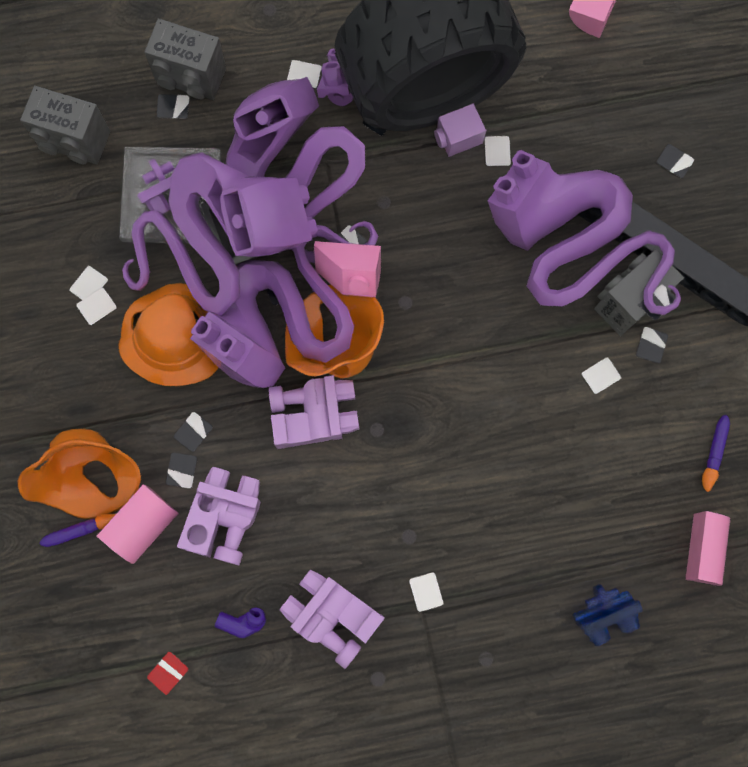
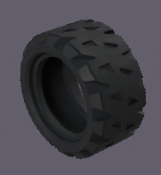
M362 0L352 10L338 30L334 47L335 56L363 120L374 128L390 131H410L438 124L440 116L473 103L476 106L493 95L511 78L524 57L527 44L525 42V34L509 0Z

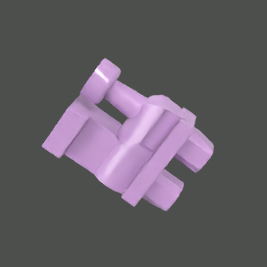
M333 375L311 379L303 388L283 392L281 386L269 387L272 413L282 412L285 410V405L303 404L304 413L271 415L274 445L277 449L324 442L332 439H342V434L359 430L357 411L339 413L338 402L355 400L353 380L335 381Z
M212 467L205 483L199 482L197 493L177 547L211 557L219 525L227 527L225 544L216 548L214 559L239 566L243 554L237 551L245 530L249 529L255 522L261 503L258 499L260 481L242 476L237 492L227 490L226 486L230 472Z
M310 570L300 582V585L314 595L312 599L304 606L290 595L280 608V611L292 623L290 627L306 640L313 643L319 642L338 654L335 658L336 663L346 669L361 649V646L354 640H349L345 643L333 631L334 627L340 622L366 643L384 620V617L330 577L326 579L322 575Z

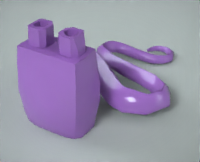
M308 77L268 84L249 95L240 104L234 114L235 135L227 153L226 165L248 176L265 177V172L273 159L308 117L319 107L317 97ZM344 126L321 127L305 141L291 171L286 176V178H297L299 185L308 187L322 156L329 148L339 146L347 152L349 164L345 172L305 207L307 217H315L321 210L351 189L365 169V145ZM304 248L309 262L315 263L314 251H307Z
M522 150L517 151L512 159V167L505 176L499 177L493 186L495 191L488 200L495 224L510 244L528 251L538 240L558 229L584 210L595 207L601 209L603 214L599 220L578 234L548 248L533 262L527 288L540 305L565 306L583 297L627 255L646 244L659 246L663 256L644 289V305L650 313L662 315L669 313L679 306L681 297L679 291L673 285H668L676 294L673 303L664 307L656 306L653 302L654 291L674 263L675 250L664 235L652 231H646L623 241L573 285L561 290H551L547 279L549 274L563 264L593 253L620 236L631 221L633 195L623 179L615 174L601 170L557 174L552 170L548 162L535 158L534 155Z
M202 152L184 156L178 162L171 176L170 209L174 221L190 245L213 268L219 279L220 291L216 297H213L204 287L177 230L160 211H145L133 223L132 239L140 268V278L135 283L129 275L128 267L134 262V259H130L125 263L122 270L123 278L132 290L141 291L148 284L150 270L144 230L148 223L153 222L164 235L194 299L204 311L222 316L240 297V273L232 256L213 234L202 216L199 206L201 196L206 200L228 235L235 255L258 257L286 251L312 241V235L316 234L318 230L315 219L311 216H306L304 204H307L310 199L307 186L299 185L297 178L248 176Z
M366 221L358 222L349 229V232H352L358 227L364 226L368 228L371 235L368 243L363 245L375 246L378 235L371 223ZM316 225L318 231L312 235V238L318 236L333 243L350 244L326 226ZM306 243L293 248L296 262L310 287L335 317L337 324L335 338L326 342L315 338L310 329L303 299L287 269L278 262L245 260L236 265L240 273V297L222 316L208 312L205 317H200L191 330L193 335L190 339L230 378L252 387L267 388L275 385L285 369L270 330L258 309L255 299L259 291L266 289L274 292L283 310L291 340L303 357L326 363L349 349L354 330L349 310L310 264L304 251Z

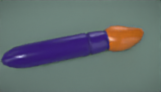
M727 415L720 417L717 422L707 468L702 475L703 488L707 492L711 491L719 476L718 470L730 428V419Z
M117 513L100 514L95 519L86 520L52 532L41 539L40 545L44 547L55 546L87 535L98 529H103Z

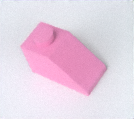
M315 241V270L343 295L376 297L381 274V246Z

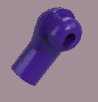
M255 607L236 618L221 611L214 627L243 639L263 628L266 623L265 613L262 609Z

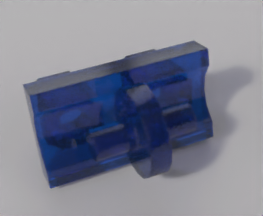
M598 584L593 586L595 597L585 601L587 608L572 614L575 623L588 636L589 640L595 646H600L611 639L607 626L617 623L618 628L623 633H629L640 628L638 613L642 612L643 609L640 601H635L628 591L619 594L617 588L606 592L602 585Z

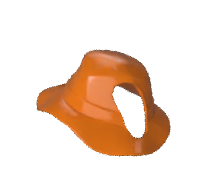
M174 283L165 285L142 296L131 304L124 316L119 342L120 356L132 371L152 383L164 386L194 384L209 378L219 368L190 339L193 335L191 330L196 324L194 313L200 318L202 316L205 317L208 312L204 311L194 299L187 284ZM137 313H141L133 329L134 316Z
M330 284L328 286L347 306L354 324L349 349L326 363L303 357L293 344L286 325V363L288 366L308 376L330 374L344 379L359 374L367 367L382 335L384 315L382 307L375 297L343 295ZM313 292L303 302L313 335L316 339L324 342L323 319L320 305L323 302Z
M70 429L56 435L50 442V448L42 457L21 472L18 478V489L26 501L43 503L77 518L94 519L100 514H110L120 510L138 491L141 475L136 462L119 449L111 447L98 432L89 429ZM47 459H49L44 465H42V466L40 467L39 470H34V469H36L39 465H41L44 461H46ZM100 461L111 469L118 484V493L115 497H108L83 474V469L88 463Z

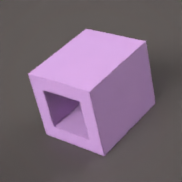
M474 103L440 116L437 129L434 131L438 146L445 148L448 157L483 144L486 129Z

